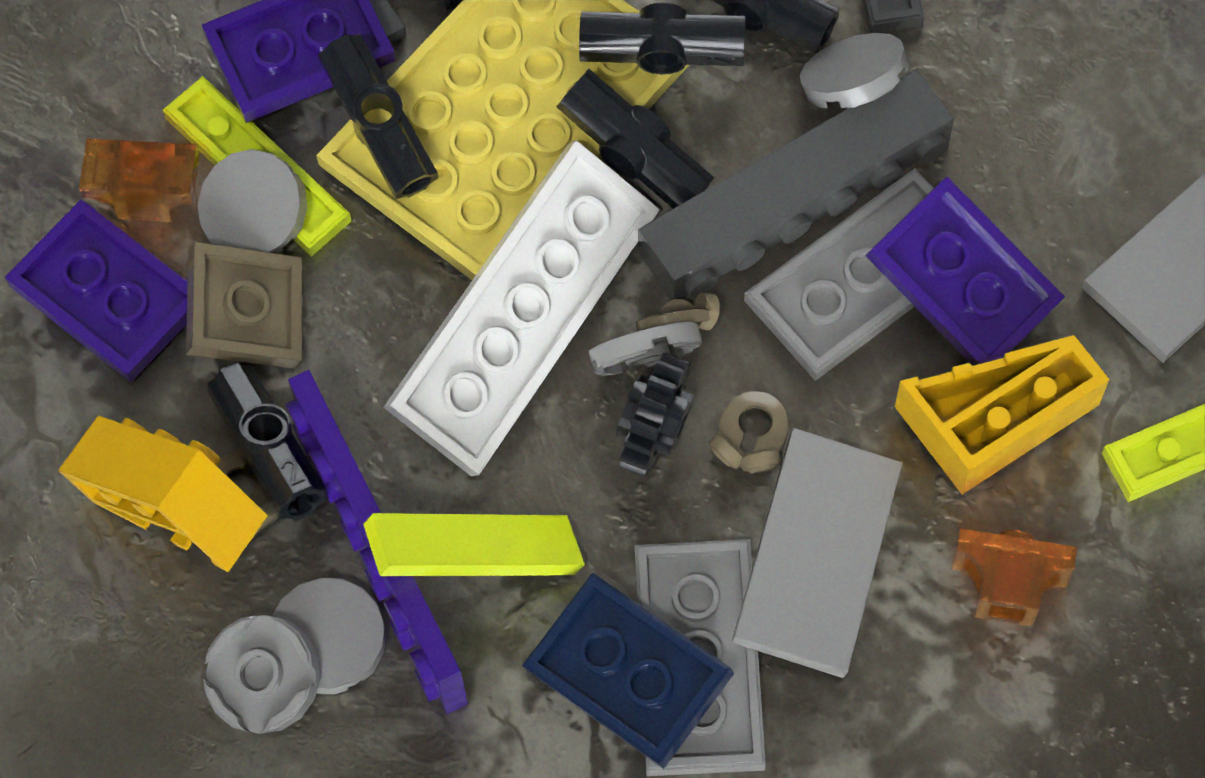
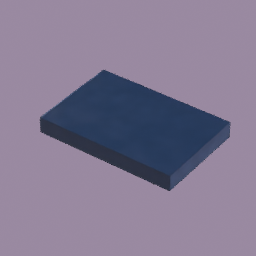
M593 572L522 665L531 675L662 769L666 767L734 675L732 669Z

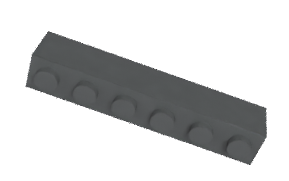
M916 69L900 78V82L896 87L874 101L844 110L639 228L638 253L671 300L683 299L688 295L691 298H696L701 292L706 293L712 289L717 283L718 278L736 268L738 271H742L756 264L763 257L767 249L783 241L785 244L796 241L810 229L812 223L827 214L835 217L844 213L853 206L858 196L874 187L877 190H882L899 179L903 170L918 161L929 163L938 158L949 146L954 117Z

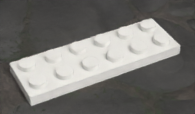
M577 140L569 143L383 408L470 476L479 475L638 243V229L653 221L660 209Z

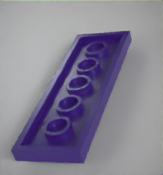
M310 370L288 379L294 400L285 403L294 423L292 427L306 456L310 454L317 470L316 474L326 489V497L329 503L334 502L341 518L340 524L354 552L360 550L359 554L366 568L364 572L378 601L389 597L388 600L384 601V605L391 618L389 619L390 625L402 650L406 651L410 648L415 650L410 652L409 655L415 666L414 673L428 702L439 698L446 714L468 705L461 670L414 577L379 575L363 524L373 513H381Z

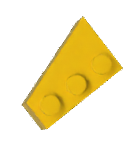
M1075 335L1005 353L1001 359L971 366L970 363L952 367L951 372L921 380L918 379V376L901 380L894 407L963 495L1099 406L1109 378Z
M97 416L58 469L63 476L93 503L145 530L152 523L175 532L170 539L174 545L187 551L192 543H194L211 559L215 566L226 572L230 571L268 517L260 507L217 467L221 459L210 448L195 440H192L189 445H185L162 429H157L154 434L149 433L144 427L129 418H124L119 423Z

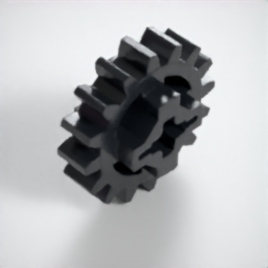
M664 352L656 364L653 375L647 377L641 374L639 380H635L616 429V436L625 439V447L619 460L621 461L619 468L645 478L648 477L650 469H653L658 453L670 456L672 449L675 450L695 395L685 391V383L690 374L691 362Z

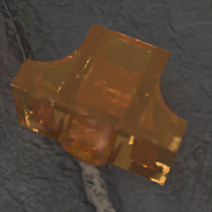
M87 138L79 190L83 198L98 200L111 206L115 210L118 219L172 222L175 206L193 204L200 157L198 147L195 144Z
M960 528L954 546L951 569L965 574L972 581L976 589L977 601L974 617L1033 626L1040 610L1041 595L1052 588L1067 587L1075 569L1077 547L1034 540L1031 534L1019 530H1004L999 534Z

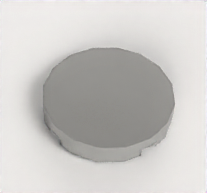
M869 33L835 42L819 51L804 65L800 73V79L806 98L813 105L826 109L828 108L827 102L838 101L840 108H853L874 101L893 90L900 82L898 74L901 71L907 73L910 65L901 39L892 34Z
M253 149L232 153L214 165L202 183L197 204L200 226L211 244L274 254L282 252L283 249L281 248L286 246L291 239L295 240L303 227L307 211L305 186L299 175L294 173L292 167L280 157L272 153Z
M696 322L672 323L612 339L590 349L588 356L593 373L601 376L624 373L627 367L647 365L648 368L656 366L664 352L678 358L693 352V349L700 347L702 338Z
M318 578L300 584L280 600L272 615L276 618L291 621L308 635L318 654L320 681L316 694L335 695L349 690L348 687L356 685L360 680L363 682L374 673L384 654L386 628L378 604L362 587L344 579Z
M268 615L239 618L220 631L208 648L205 663L208 664L206 669L207 679H203L205 695L215 714L233 728L259 734L284 730L301 719L315 700L320 681L318 654L308 635L291 621Z

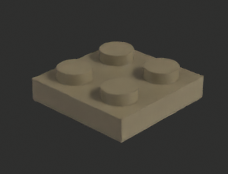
M194 242L188 250L186 355L295 369L302 361V257Z

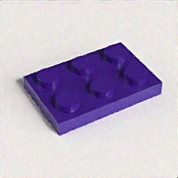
M261 0L202 24L204 36L245 123L332 88L333 85L318 60V53L323 51L330 42L346 34H361L379 68L396 61L395 51L370 0Z
M945 177L865 255L972 366L1003 358L1005 353L1011 352L1065 298L948 177Z
M82 199L5 276L9 287L130 383L187 325V281Z

